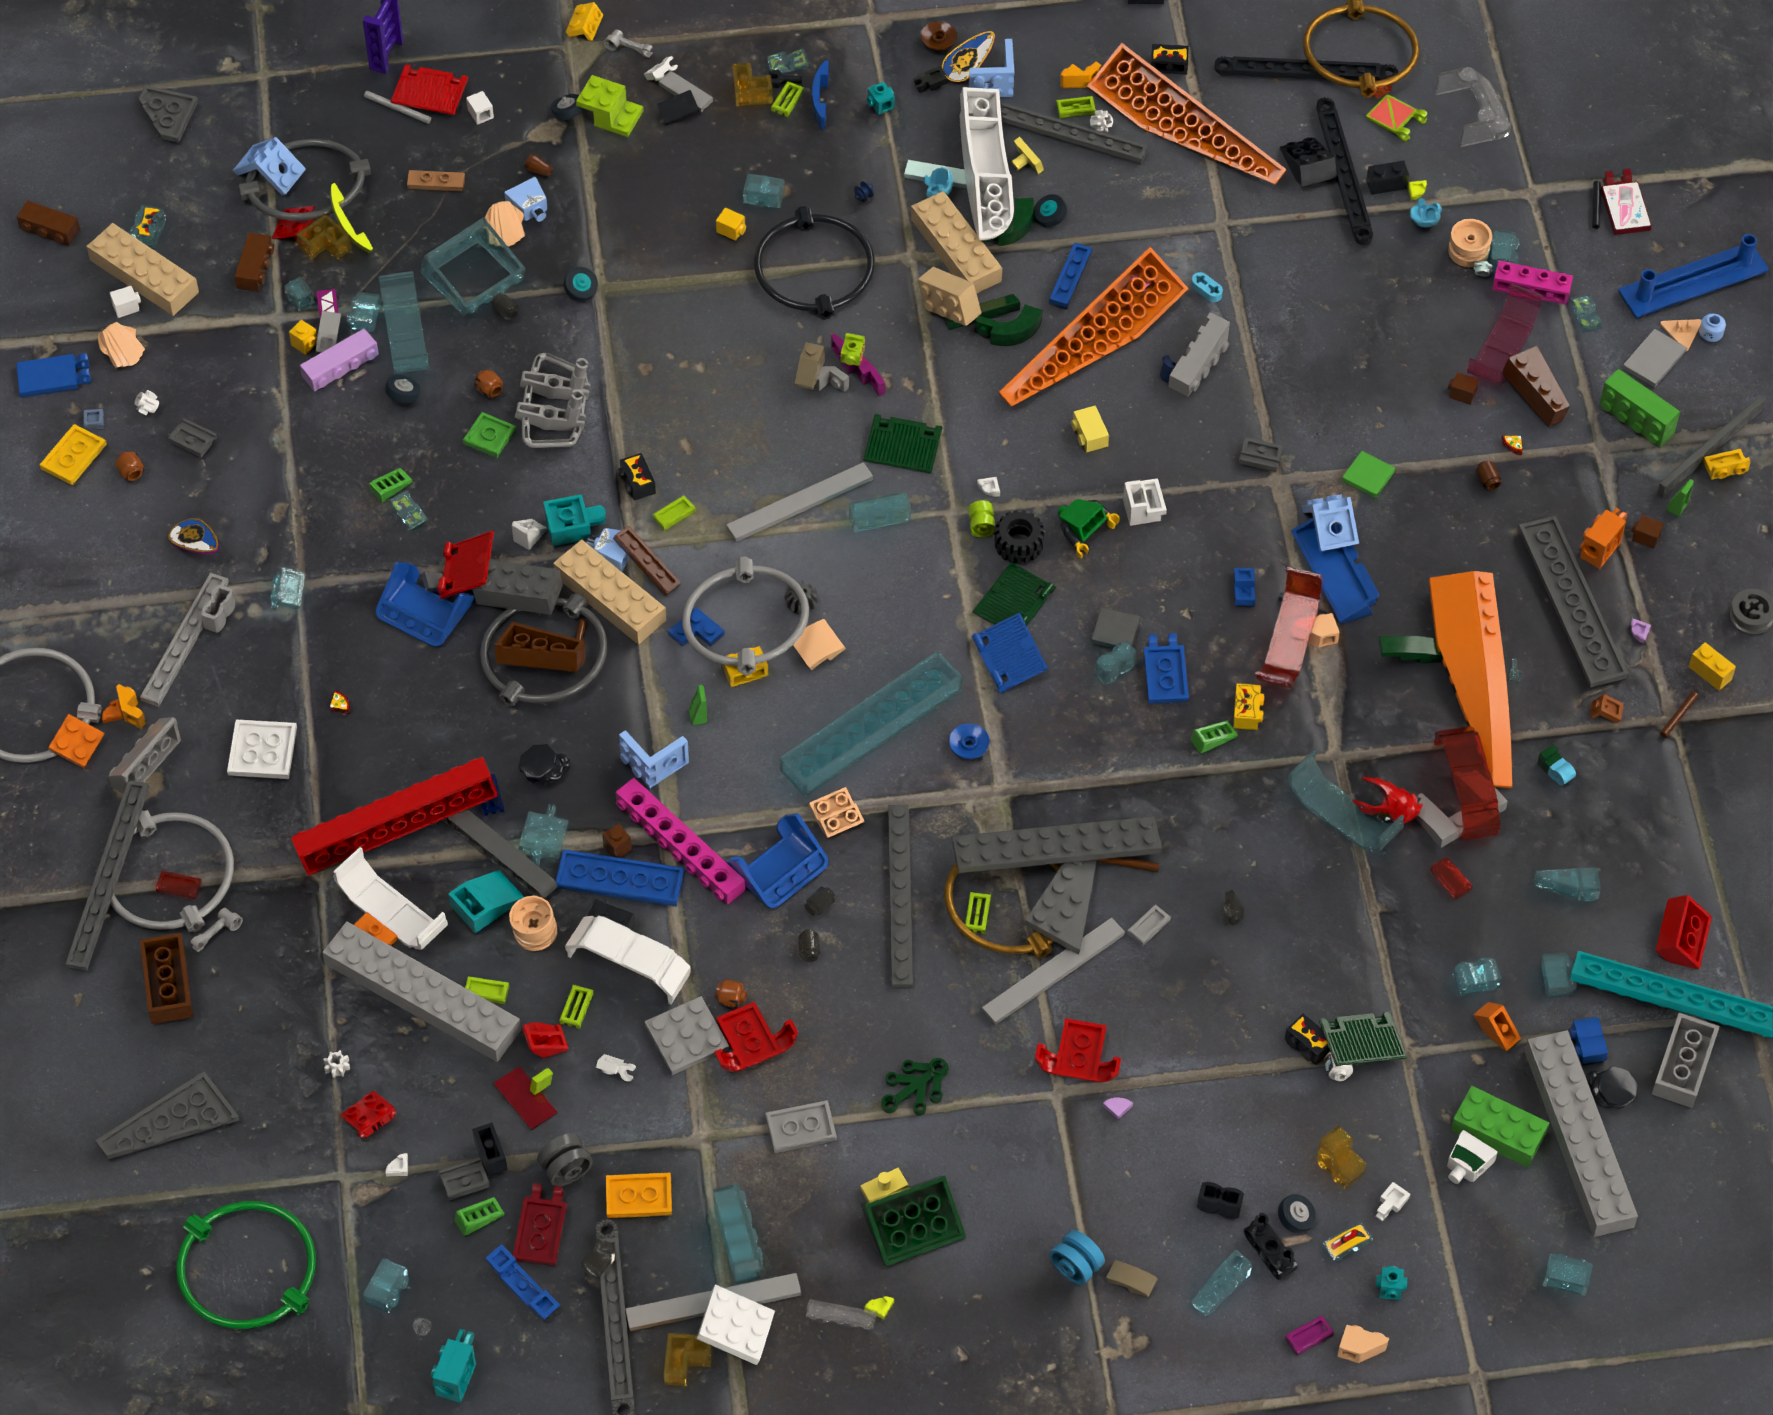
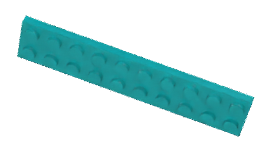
M1582 951L1577 952L1570 980L1576 981L1579 984L1590 985L1600 990L1611 991L1621 996L1632 997L1642 1002L1653 1003L1663 1008L1667 1007L1684 1014L1698 1016L1701 1019L1712 1020L1722 1025L1733 1026L1743 1031H1750L1761 1034L1764 1037L1773 1038V1006Z

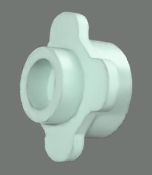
M1479 261L1474 263L1475 267L1473 270H1475L1476 275L1487 277L1492 272L1493 265L1486 261Z

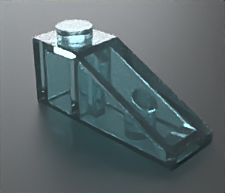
M1597 867L1536 871L1533 879L1534 885L1575 900L1593 901L1599 898L1601 891Z

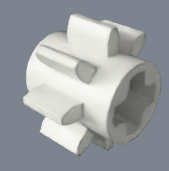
M1107 110L1095 111V115L1091 116L1090 119L1091 127L1104 133L1108 132V127H1112L1113 118Z
M149 390L146 393L140 392L135 399V405L138 406L136 410L146 416L148 412L153 414L159 405V401L156 400L157 396Z
M340 1050L334 1053L329 1052V1057L323 1059L324 1065H326L324 1067L325 1073L331 1072L333 1078L335 1076L344 1077L345 1071L350 1070L348 1055L343 1057Z

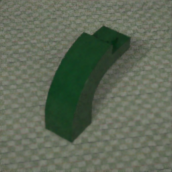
M1015 198L1014 215L1009 227L1001 235L993 239L981 241L998 240V246H1005L1022 239L1029 232L1033 224V198Z
M1025 304L1021 314L1009 322H998L978 316L975 324V333L990 337V344L996 346H1013L1023 343L1038 331L1042 323L1043 310Z

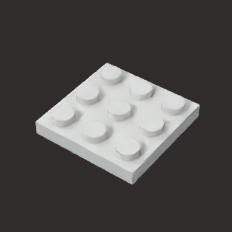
M236 720L227 769L228 776L289 779L297 724Z
M715 1285L712 1289L696 1339L757 1365L760 1361L775 1311Z

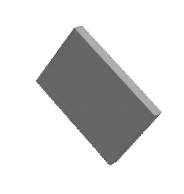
M1654 329L1624 363L1622 369L1655 388L1686 352L1687 347Z
M828 1100L765 1113L774 1153L837 1141Z

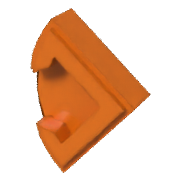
M119 699L110 702V705L102 713L103 723L123 719Z

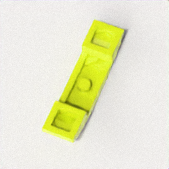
M335 183L331 184V204L334 215L343 232L359 248L367 253L372 252L373 247L364 232L356 235L339 206L344 202V197Z

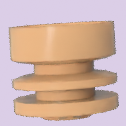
M527 896L518 900L512 906L509 913L510 924L514 937L522 948L530 951H539L549 947L555 941L558 933L557 924L548 901L538 896Z

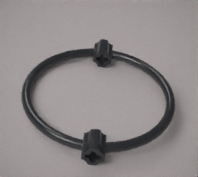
M801 206L795 210V217L787 219L770 229L758 244L754 257L756 277L761 287L769 296L779 303L794 309L817 311L818 318L823 320L830 319L834 315V308L851 302L865 290L872 278L875 267L872 247L860 230L842 219L828 215L812 214L811 209L806 206ZM814 222L837 225L849 231L860 241L867 256L865 276L852 292L835 301H832L831 296L822 294L815 298V304H808L790 300L776 292L769 285L762 271V255L765 247L776 234L796 224L798 229L802 231H809L814 227Z

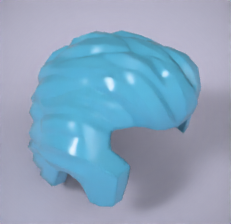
M943 167L937 168L932 171L931 176H924V183L929 186L926 196L929 198L942 191L949 195L953 187V177L948 169Z
M1418 199V203L1410 210L1411 220L1417 226L1424 228L1438 224L1441 218L1440 213L1442 212L1440 204L1432 203L1426 205L1425 199Z

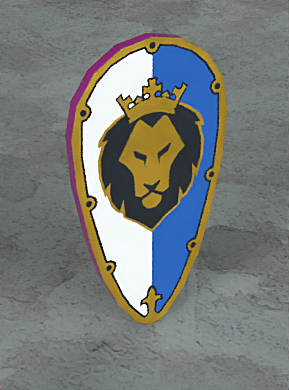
M988 31L973 36L957 46L945 57L942 68L947 80L953 83L966 82L969 80L970 68H981L994 46V32Z
M190 518L179 522L168 534L172 545L189 552L212 554L219 549V542L213 530L203 520L197 518Z

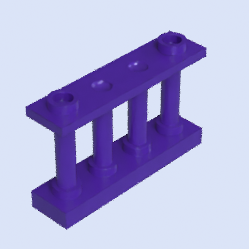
M380 0L381 6L375 17L365 16L363 19L369 69L383 74H387L389 70L387 55L393 44L403 45L404 43L398 0Z

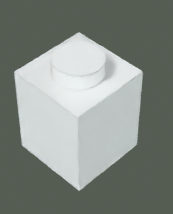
M483 91L466 98L467 109L477 125L494 118L493 106Z
M132 286L109 292L118 318L140 311L138 303H141L138 292L133 291Z

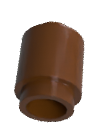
M1483 461L1478 464L1476 473L1483 486L1489 491L1497 489L1502 483L1501 476L1492 461Z

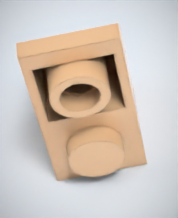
M1332 613L1294 621L1293 635L1316 647L1338 643L1340 632Z
M1346 1325L1337 1357L1360 1363L1385 1352L1389 1338L1379 1332L1372 1333L1357 1325Z

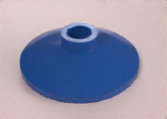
M962 724L956 727L949 737L951 750L957 756L964 759H975L986 753L990 744L989 735L986 730L976 724Z

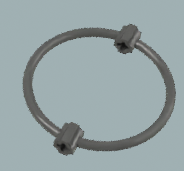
M302 139L283 144L288 150L308 146L331 148L342 152L353 161L350 162L352 177L357 178L352 190L344 197V202L339 205L341 209L357 196L363 186L365 176L371 175L368 159L360 160L355 152L340 143L323 139ZM257 169L248 172L246 183L239 184L242 200L249 199L258 210L278 219L303 221L321 218L334 213L332 205L307 213H287L267 207L257 198L261 197L258 182L253 181L258 171Z
M572 594L569 600L558 598L555 605L563 606V612L571 619L578 618L582 614L592 623L599 638V654L590 672L577 684L563 691L546 695L525 694L524 687L519 682L513 680L504 685L491 670L488 660V648L492 636L506 619L521 610H505L488 627L480 648L481 666L490 683L501 692L499 699L509 707L515 706L518 700L531 703L558 701L579 692L598 675L607 655V637L599 619L586 608L588 602L581 594Z

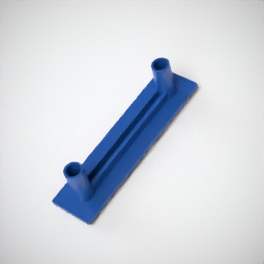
M1746 234L1742 237L1740 246L1658 275L1655 271L1646 269L1642 272L1640 281L1619 288L1618 292L1634 317L1638 318L1766 273L1769 268L1755 248L1757 238L1752 234Z

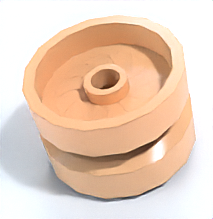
M1464 219L1457 222L1452 228L1448 246V253L1453 262L1460 266L1471 268L1475 267L1474 263L1486 261L1492 242L1491 229L1487 224L1476 219Z

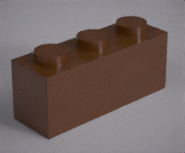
M28 200L17 215L20 229L37 234L42 238H49L60 244L63 243L70 246L80 230L77 217Z
M248 233L235 274L237 289L259 292L261 284H264L265 270H268L270 266L269 257L274 253V244H272L270 235Z

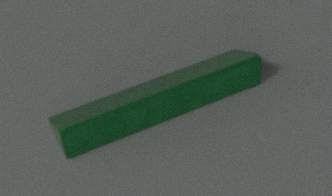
M1014 294L979 303L982 313L979 316L988 319L1020 310V301ZM943 317L948 330L965 326ZM976 319L969 324L976 323Z

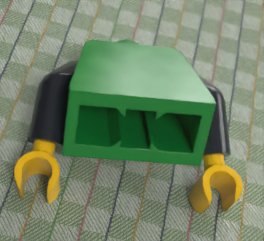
M1076 499L1068 507L1061 505L1057 511L1061 521L1060 527L1070 544L1072 546L1075 545L1077 548L1076 556L1080 559L1083 557L1080 550H1084L1088 554V546L1080 544L1079 541L1084 542L1106 520L1107 526L1111 529H1114L1116 523L1118 524L1120 520L1118 514L1108 513L1109 510L1097 500L1086 501Z

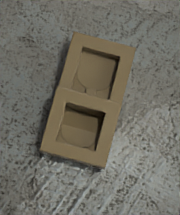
M1117 1260L1114 1261L1106 1276L1108 1283L1127 1287L1130 1293L1149 1297L1158 1280L1157 1277L1142 1269Z

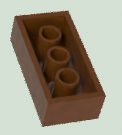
M182 933L140 939L147 1006L151 1024L194 1017Z

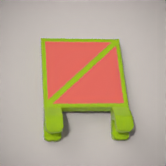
M1387 94L1366 115V119L1393 132L1402 141L1406 142L1410 138L1408 135L1410 129L1403 126L1412 117L1419 123L1424 124L1427 121V118H1425L1427 112L1425 110H1417Z

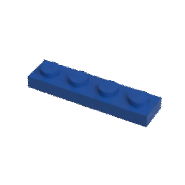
M1074 243L1049 298L1050 304L1068 308L1091 256V247Z

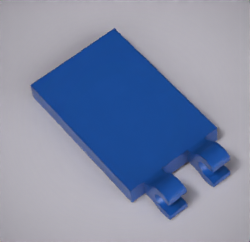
M86 353L80 354L76 358L74 354L16 362L20 397L78 389V384L91 383L89 369H82L78 373L76 371L79 368L90 367Z
M1168 633V646H1158L1157 634H1149L1148 647L1143 649L1148 704L1188 702L1189 693L1184 645L1177 644V633Z

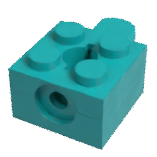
M582 494L543 502L552 546L578 542L581 539L587 540L588 536L591 535V526L605 524L606 522L605 508L601 505L585 508Z
M460 1329L456 1340L448 1339L446 1345L441 1346L438 1356L440 1360L438 1365H434L431 1371V1378H433L432 1386L435 1388L436 1396L459 1403L462 1402L476 1366L474 1349L471 1346L474 1332L468 1331L466 1334V1330Z

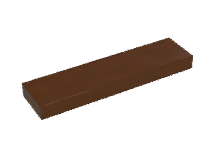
M629 525L613 537L615 542L665 596L680 586L681 582Z

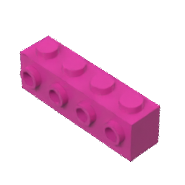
M1498 261L1492 290L1567 305L1573 276Z

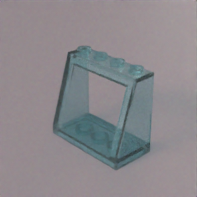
M483 217L426 254L423 258L420 272L464 316L467 313H474L482 303H489L496 294L504 293L511 284H517L522 281L526 268ZM479 243L510 275L466 303L439 268Z

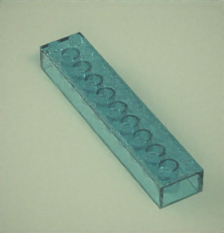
M936 651L779 757L780 771L804 797L808 796L963 690V676L939 651Z

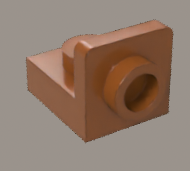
M1603 694L1592 701L1590 705V718L1595 719L1601 715L1618 723L1621 721L1624 704Z

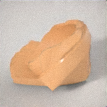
M510 201L495 203L487 211L484 224L489 229L490 243L511 246L525 237L522 226L524 214L512 205Z
M118 322L109 325L98 335L100 350L109 356L115 368L136 364L145 350L136 338V329L123 326Z

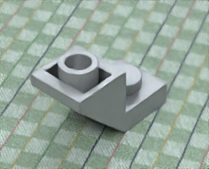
M322 311L316 345L317 352H324L337 344L341 313Z
M835 366L822 367L814 387L820 391L830 382L834 388L845 392L849 389V376Z

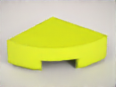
M1426 180L1408 182L1407 187L1411 201L1420 198L1425 193Z
M884 1296L883 1298L872 1299L865 1305L864 1310L884 1319L894 1303V1298Z

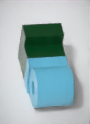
M1552 744L1539 754L1537 764L1552 780L1563 786L1576 776V772L1573 766L1566 762L1558 753L1559 749Z

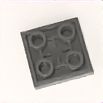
M1102 607L1091 643L1130 652L1140 622V616Z

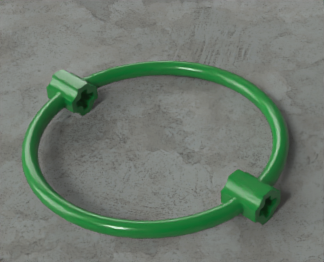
M241 1201L217 1208L203 1218L194 1214L186 1220L183 1230L188 1234L183 1240L178 1253L176 1275L182 1296L199 1316L222 1327L250 1329L270 1324L282 1318L290 1311L299 1315L307 1309L310 1300L305 1295L310 1288L315 1274L316 1253L308 1230L292 1213L267 1202ZM252 1209L276 1214L294 1226L305 1244L307 1269L298 1290L294 1287L288 1288L280 1300L284 1306L271 1314L256 1319H227L217 1316L202 1307L191 1294L185 1276L186 1257L194 1239L199 1242L205 1241L212 1230V1226L209 1223L234 1211Z

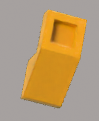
M1095 62L1082 71L1072 64L1061 72L1060 86L1062 88H1085L1101 69L1102 65Z
M118 684L116 688L124 721L142 729L146 723L143 712L136 707L138 701L135 691L130 687Z

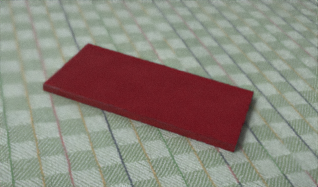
M518 1066L493 1084L532 1131L558 1112L541 1091L536 1095L530 1091L532 1080Z

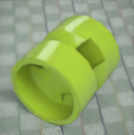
M984 500L971 503L968 507L971 534L980 538L994 534L996 527L992 503Z

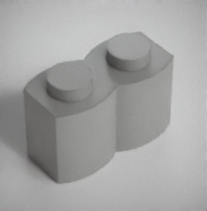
M218 585L213 590L211 600L204 605L201 612L205 629L218 633L224 627L226 617L235 608V599L231 588Z

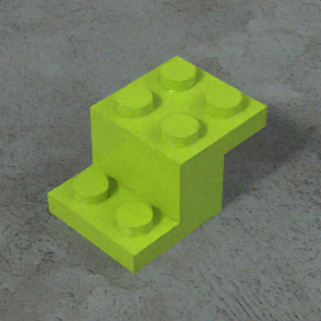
M594 75L590 77L576 100V106L593 111L594 126L626 137L630 135L643 113V106L626 101V87L624 85Z

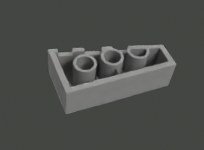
M1211 312L1207 316L1206 326L1201 325L1195 342L1191 341L1185 356L1182 355L1169 376L1168 387L1189 397L1192 391L1195 392L1198 389L1201 379L1207 377L1210 367L1217 364L1220 354L1222 352L1225 353L1229 346L1230 322Z

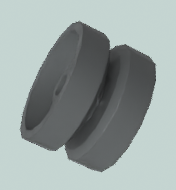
M575 1133L564 1134L551 1140L540 1150L537 1156L540 1166L546 1171L548 1179L554 1186H565L573 1183L585 1175L593 1164L590 1154L584 1149L582 1141Z

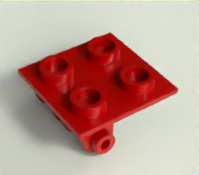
M315 206L284 209L283 212H313ZM279 219L272 239L295 237L296 242L302 244L306 241L307 233L310 232L315 219L303 221Z
M373 1090L340 1114V1117L358 1131L357 1135L360 1139L364 1137L367 1139L368 1136L374 1133V1130H379L377 1124L383 1127L390 1120L394 1119V1115H396L394 1110L396 1108Z

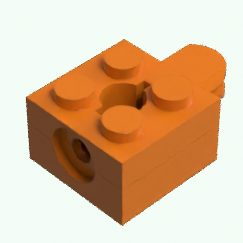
M1616 507L1613 512L1606 509L1602 515L1598 514L1593 522V526L1591 528L1588 527L1583 534L1584 541L1580 546V558L1601 569L1621 543L1627 513L1623 511L1620 514V509Z

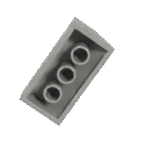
M159 718L155 724L148 728L147 733L137 740L135 747L124 755L117 767L110 771L108 777L112 788L124 794L128 780L144 783L181 741L175 718Z

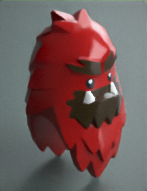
M1362 777V779L1379 789L1384 796L1382 805L1372 806L1361 801L1352 800L1363 813L1373 815L1382 822L1392 821L1398 825L1413 820L1420 814L1423 804H1418L1414 793L1411 795L1404 788L1400 789L1390 781H1384L1377 777Z

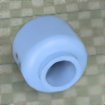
M1718 314L1704 316L1699 328L1700 336L1709 342L1720 340L1725 331V320Z

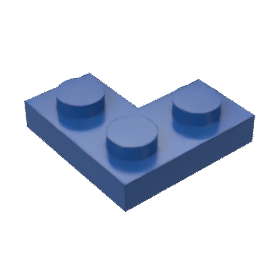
M696 607L692 610L690 624L694 636L697 635L711 647L725 635L724 630L699 608ZM682 619L668 630V635L681 646L688 642L684 634Z

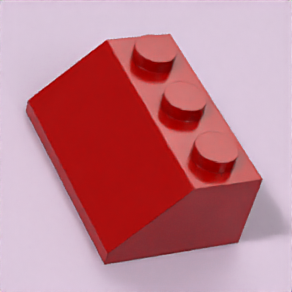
M1689 895L1669 898L1655 951L1667 962L1700 969L1712 916Z

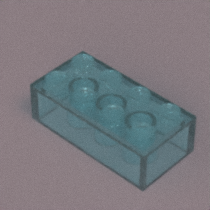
M738 1183L713 1189L714 1210L735 1284L761 1278L760 1270L764 1269L762 1262L763 1254L761 1248L757 1245L756 1230L752 1228V1216L750 1209H747L745 1191H740Z

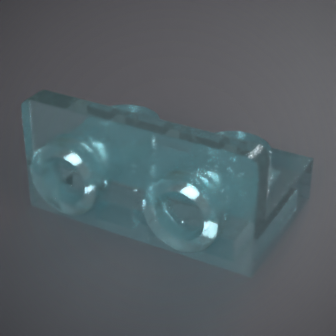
M282 567L279 573H275L272 582L275 587L270 595L272 609H276L278 605L295 610L300 608L305 573Z

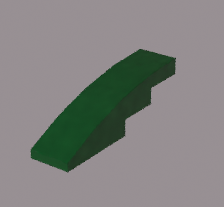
M1379 636L1381 657L1400 656V660L1419 659V663L1443 662L1442 653L1438 651L1436 646V638Z

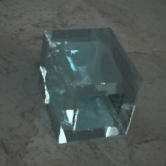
M301 277L284 285L286 298L298 312L315 303L313 291Z

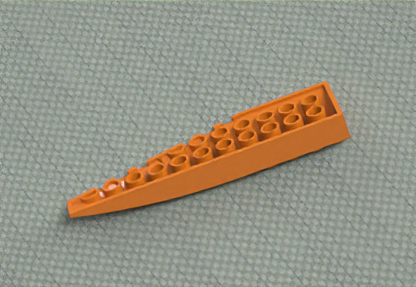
M1123 43L1120 44L1087 85V87L1143 130L1274 185L1287 171Z

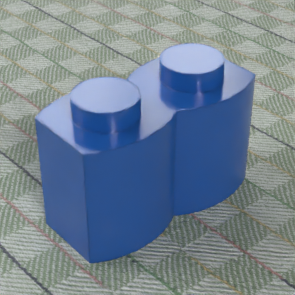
M1598 1017L1574 1020L1572 1027L1569 1028V1035L1571 1040L1575 1041L1576 1046L1574 1048L1581 1064L1606 1061L1608 1050Z

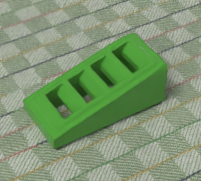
M399 468L369 483L370 492L383 503L411 484L413 480ZM401 475L404 480L401 481L398 476Z
M1690 479L1675 494L1666 508L1667 511L1677 516L1681 515L1688 505L1694 480Z
M698 685L689 706L692 725L707 722V706L703 685Z
M1227 720L1195 729L1191 736V742L1199 753H1203L1237 738L1238 734Z
M495 1197L456 1211L454 1220L463 1236L501 1218L504 1216V1212ZM489 1206L491 1207V1209H492V1211H493L494 1213L491 1214V1213L489 1212V1210H488V1207H489Z

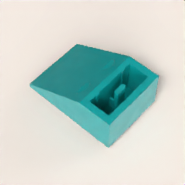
M500 870L466 881L448 893L450 906L475 934L510 910L518 900L524 898Z

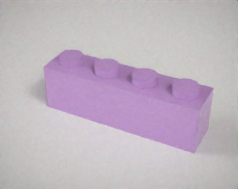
M362 329L300 365L301 375L314 391L323 388L328 383L341 378L347 372L357 369L361 364L379 355L377 342L365 329Z

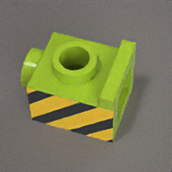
M845 334L841 350V363L860 366L865 350V336Z

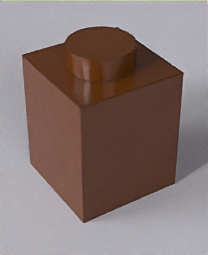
M1457 372L1455 379L1451 378L1448 385L1450 390L1449 398L1471 405L1477 392L1479 379Z
M1642 515L1639 522L1635 521L1631 532L1634 533L1632 541L1655 549L1664 523Z
M620 824L615 825L602 834L603 847L612 857L620 858L632 850L631 837Z

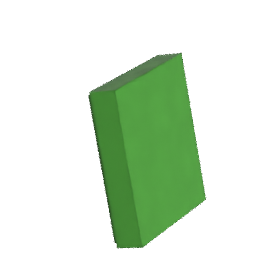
M481 412L463 439V444L498 458L516 431V426Z
M1361 451L1342 477V481L1377 498L1394 474L1396 468Z

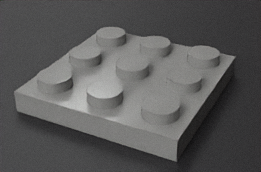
M702 996L645 1021V1027L672 1075L714 1057V1051L722 1049L723 1052L729 1050V1045Z

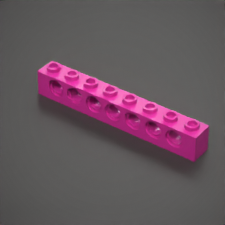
M635 778L616 791V804L619 809L625 810L633 822L639 823L649 836H653L663 849L671 852L672 857L677 862L684 864L686 870L691 875L694 874L698 877L700 883L705 888L711 889L719 901L722 900L728 905L746 890L745 879Z

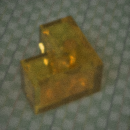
M750 62L732 64L736 106L773 103L771 75L752 76Z
M326 214L297 234L299 249L310 259L325 249L337 259H340L352 250L350 235Z
M1338 1125L1320 1139L1316 1160L1322 1169H1326L1332 1175L1336 1183L1341 1184L1346 1189L1364 1174L1366 1163L1352 1150L1353 1138Z
M668 1333L664 1367L665 1385L687 1386L689 1366L711 1367L713 1346L696 1339L697 1335Z

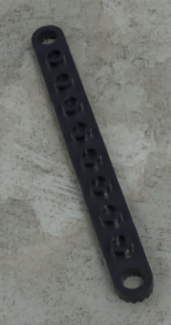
M1220 56V58L1218 57L1215 60L1214 65L1215 71L1221 75L1328 80L1320 75L1309 64L1308 60L1236 56L1232 58ZM1316 60L1332 74L1353 81H1358L1359 77L1364 73H1370L1375 77V81L1387 79L1398 74V68L1394 67L1393 64L1383 65L1380 63ZM1220 64H1227L1228 66L1227 68H1222ZM1390 71V72H1392L1393 74L1390 75V76H1389V75L1387 76V74L1385 75L1384 72Z
M1329 97L1320 98L1317 101L1316 111L1328 151L1335 157L1336 179L1353 237L1358 244L1367 245L1373 239V231L1334 100L1332 101ZM1326 104V105H1329L1330 108H1328V109H1327V108H1326V109L1324 108V109H1323V107H1321V105ZM1365 233L1368 235V237L1361 238L1359 234Z

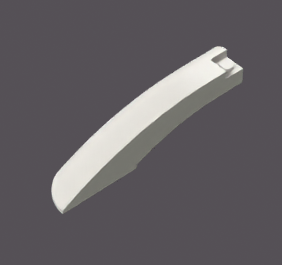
M963 87L960 93V129L969 203L978 240H989L1001 235L1009 227L1014 214L1012 176L1009 172L1004 146L999 89Z

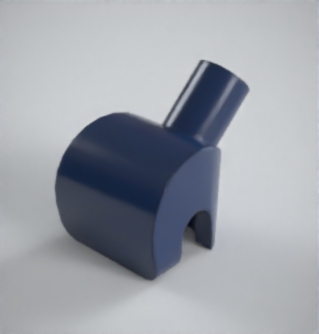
M1165 355L1162 358L1163 365L1160 377L1164 381L1169 382V376L1177 363L1172 361L1168 355Z

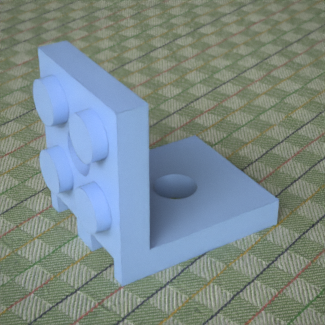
M1005 39L1004 67L970 68L969 88L999 89L1000 97H1013L1014 59L1012 39Z
M277 137L252 145L232 171L238 176L257 169L283 196L290 190L306 168ZM279 164L284 167L283 174L279 171Z
M1342 494L1327 496L1326 501H1323V498L1307 500V504L1302 505L1303 513L1313 514L1319 551L1359 544L1351 497L1342 498ZM1335 522L1339 523L1341 527L1340 532L1337 534L1331 530V525Z
M626 730L619 734L620 758L622 762L626 765L628 764L632 768L634 775L637 778H641L649 788H652L689 763L688 741L683 736L649 757Z

